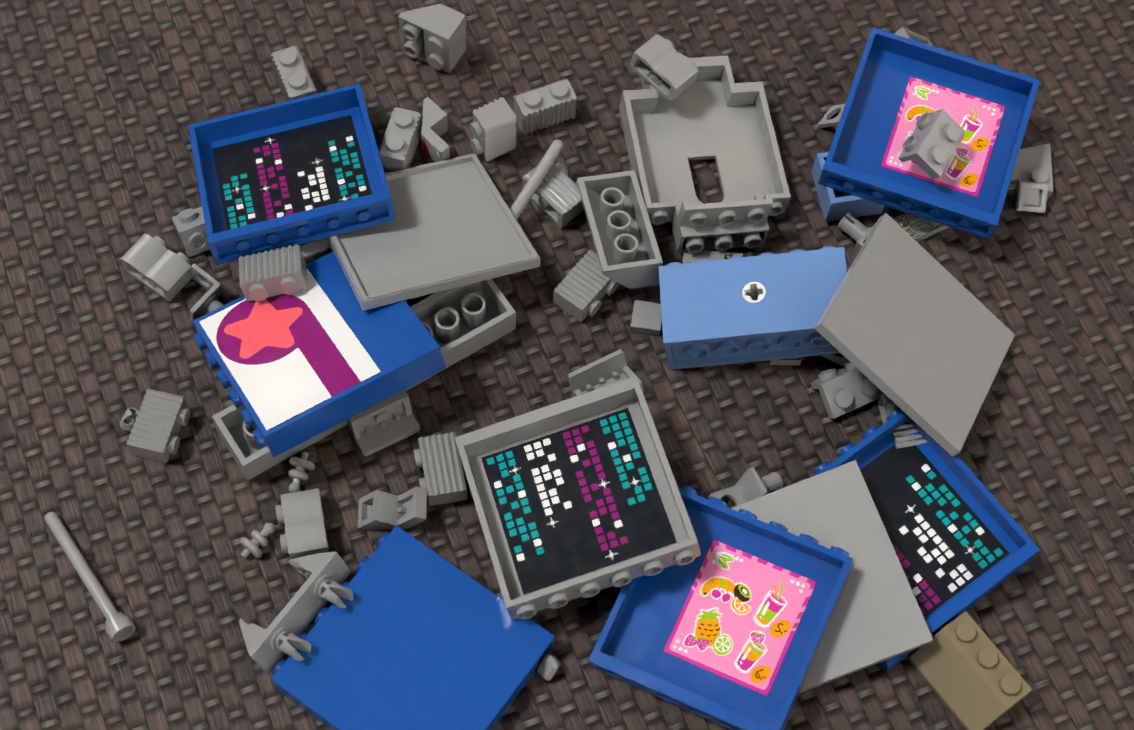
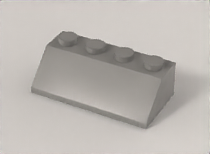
M635 170L577 178L578 189L602 274L629 289L660 285L658 266H663V261Z

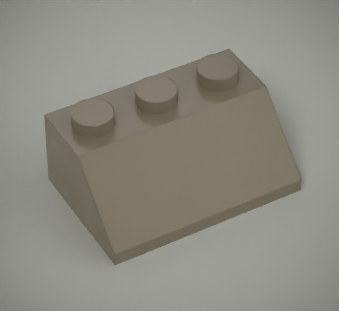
M966 611L935 634L932 643L922 646L908 659L966 730H985L1032 691V688Z

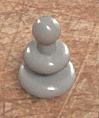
M302 452L301 458L292 457L289 459V463L296 467V469H292L288 473L293 478L292 483L289 485L291 493L299 492L301 481L308 480L309 476L305 473V470L312 471L315 469V464L307 460L309 455L307 452Z
M266 523L261 532L253 530L251 532L252 540L242 537L240 543L245 550L240 555L246 558L249 554H252L254 557L260 558L262 551L258 547L260 545L262 547L268 545L266 537L274 533V524Z

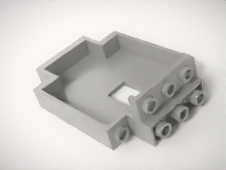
M728 56L691 58L699 70L695 82L672 101L660 95L650 82L642 78L643 89L622 91L619 111L631 170H635L650 222L654 225L671 222L677 252L697 253L702 250L711 249L725 251L736 247L756 248L764 245L769 232L768 216L785 213L791 196L763 82L734 83ZM715 159L723 193L722 202L703 204L698 200L689 166L690 160Z

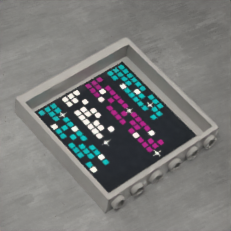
M637 375L455 437L504 603L512 620L531 618L537 611L549 607L552 609L563 607L569 600L578 597L589 598L597 595L604 588L610 586L621 587L629 584L634 578L643 575H657L666 567L675 564L686 565L694 561L696 557L701 556L698 540Z

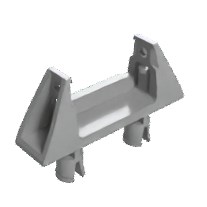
M337 552L312 554L288 561L296 573L305 576L307 580L268 628L264 629L253 623H248L243 618L239 620L249 656L266 674L270 673L285 653L297 661H303L304 658L297 650L311 652L310 642L299 638V636L327 601L344 609L347 606L340 597L353 600V591L341 585L352 571Z

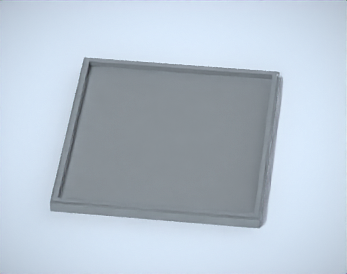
M475 153L385 173L397 220L327 237L363 311L540 267L539 255Z
M887 213L882 215L876 222L814 327L819 334L951 456L961 451L1015 336L1009 328Z
M856 460L730 508L738 512L739 509L748 510L757 516V520L767 524L770 521L780 523L788 529L787 532L794 535L807 534L818 540L819 545L829 549L831 546L839 547L847 551L849 557L853 558L852 571L800 693L934 641Z

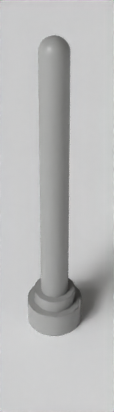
M557 139L552 142L510 208L516 220L563 149V142Z
M48 512L45 515V522L107 619L105 621L106 633L114 643L125 640L136 629L128 615H124L116 610L55 512Z

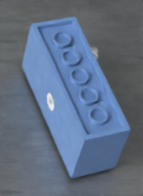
M825 246L819 250L809 251L796 249L789 253L780 254L766 252L752 257L732 256L723 260L702 259L694 263L682 264L680 262H672L665 266H658L663 344L670 370L840 353L814 327L847 273L844 247Z

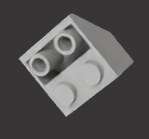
M443 4L401 12L398 16L401 51L411 58H418L428 63L434 69H441L450 73L466 50V15Z

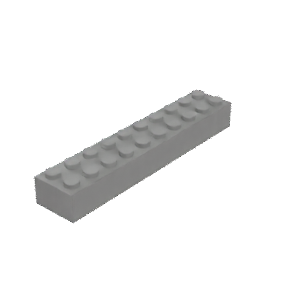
M492 279L436 292L410 306L440 346L446 368L516 329V312ZM428 377V378H426V379H424V380H422V381H420V382H418V383L412 385L411 387L405 389V391H407V390L413 388L414 386H416V385L420 384L421 382H423V381L429 379L430 377ZM233 404L212 416L219 436L247 481L348 424V420H345L273 458L267 447L262 449L259 447L252 431L256 430L255 427L248 428L240 414V411L243 410L242 406L236 409Z

